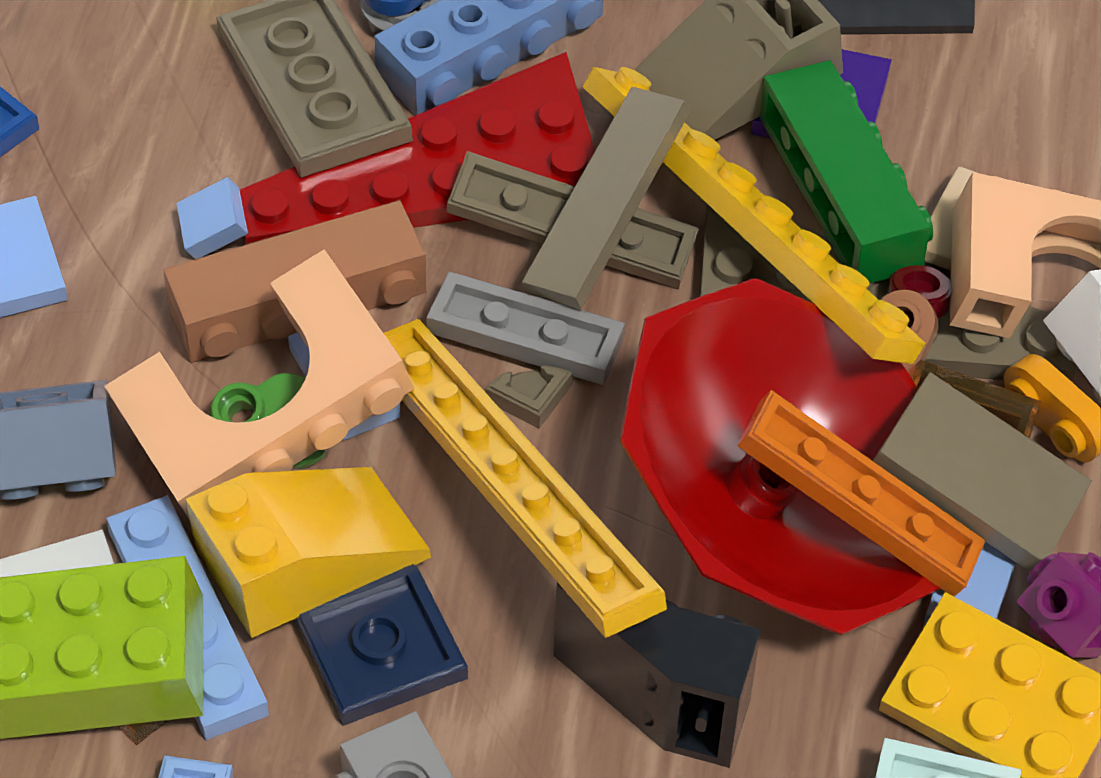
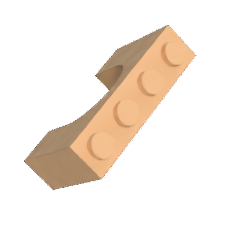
M972 172L952 210L950 326L1010 338L1031 303L1032 257L1046 253L1068 254L1084 259L1101 269V200Z
M325 249L270 283L284 313L309 348L310 354L308 373L304 383L293 399L277 412L259 420L240 423L222 421L207 415L190 399L160 352L104 386L188 519L186 498L244 473L291 471L293 465L317 450H325L337 445L346 437L350 429L369 417L389 412L401 402L404 395L414 390L402 359Z

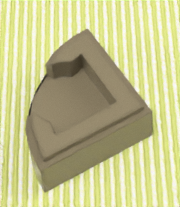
M550 365L541 366V370L525 371L514 375L509 371L494 379L485 388V393L501 410L540 429L571 388L573 372Z

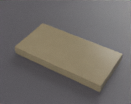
M267 0L216 17L219 34L301 178L413 141L410 122L335 0Z

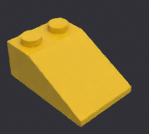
M372 467L244 473L185 499L196 551L251 638L294 620L306 611L412 564L417 565L431 558L429 547Z

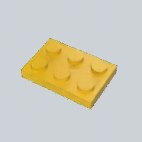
M945 592L884 694L879 711L962 756L1021 769L1020 778H1080L1101 740V674Z

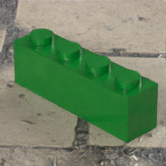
M831 60L764 76L760 120L842 265L858 271L867 278L869 283L891 278L895 271L906 266H924L927 244L933 238L931 217L927 209L922 205L918 206L910 194L902 167L898 163H892L885 152L878 127L874 122H868L860 110L857 95L852 84L849 81L842 80Z

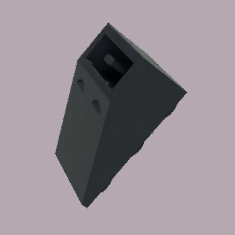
M557 582L553 656L663 750L730 768L751 700L761 629L747 626L742 621L731 616H710L680 608L666 599L667 610L605 638Z

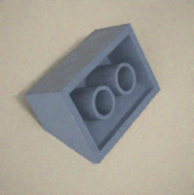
M108 380L0 392V499L9 500L31 497L39 494L38 486L65 483L66 491L92 490L104 486L105 477L116 476L110 396L104 387L108 384Z

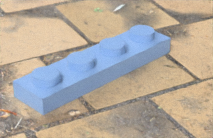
M164 496L107 517L109 534L123 563L186 556L203 593V716L195 717L205 741L269 716L268 702L169 496Z

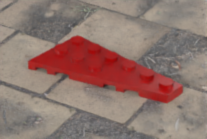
M567 52L408 118L412 127L413 141L302 178L296 168L292 167L240 189L248 234L243 236L244 244L247 245L399 200L413 228L469 220L447 212V203L467 151L575 187L595 153V149Z

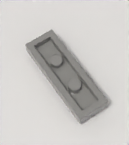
M450 271L427 315V328L433 335L540 367L550 365L573 372L574 377L605 385L625 336V323Z

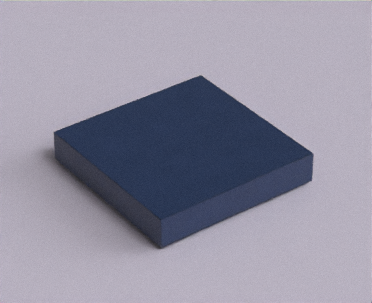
M412 564L306 611L300 614V617L293 620L342 726L468 679V666L417 565Z

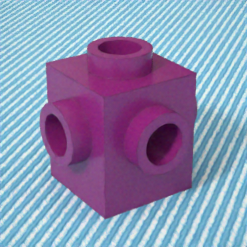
M1065 552L1051 554L1041 560L1030 572L1027 578L1030 586L1016 602L1032 617L1028 624L1032 631L1045 643L1057 649L1061 647L1070 657L1098 658L1101 655V557L1091 552L1087 555Z

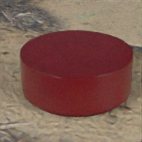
M911 265L898 269L892 274L888 294L898 290L914 291L928 300L935 310L937 319L947 313L952 293V284L943 273L928 266ZM903 311L909 319L914 320L912 312Z

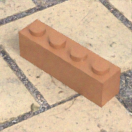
M399 200L164 268L168 308L190 362H196L209 357H222L236 349L270 339H283L297 332L284 313L270 283L324 249L367 310L388 304H400L410 300L412 297L427 293L426 254L401 201Z

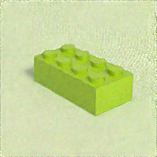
M186 556L0 577V739L203 716V593Z

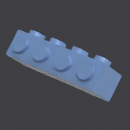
M440 0L374 36L375 67L389 90L415 116L455 99L458 95L485 80L488 81L498 77L505 69L531 55L542 53L552 43L570 33L589 27L596 19L603 16V0Z

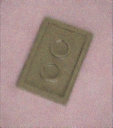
M931 372L921 383L873 459V462L986 540V543L1029 572L1041 560L1052 554L1092 482L1082 473Z

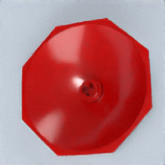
M757 278L700 296L644 319L629 387L620 443L702 576L839 635H843L895 612L941 589L737 446L760 400L772 390L873 461L918 389L901 362L871 358L815 304Z

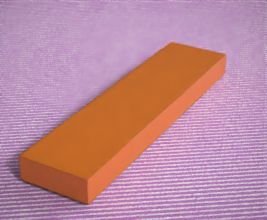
M770 390L760 400L737 444L739 448L946 593L955 597L966 588L986 540L774 391Z

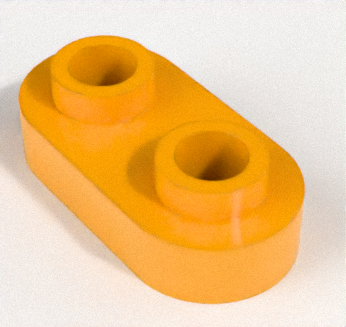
M1028 354L1005 371L1004 394L1034 404L1030 420L1051 438L1052 443L1061 454L1081 462H1090L1101 454V408L1057 368L1039 355Z

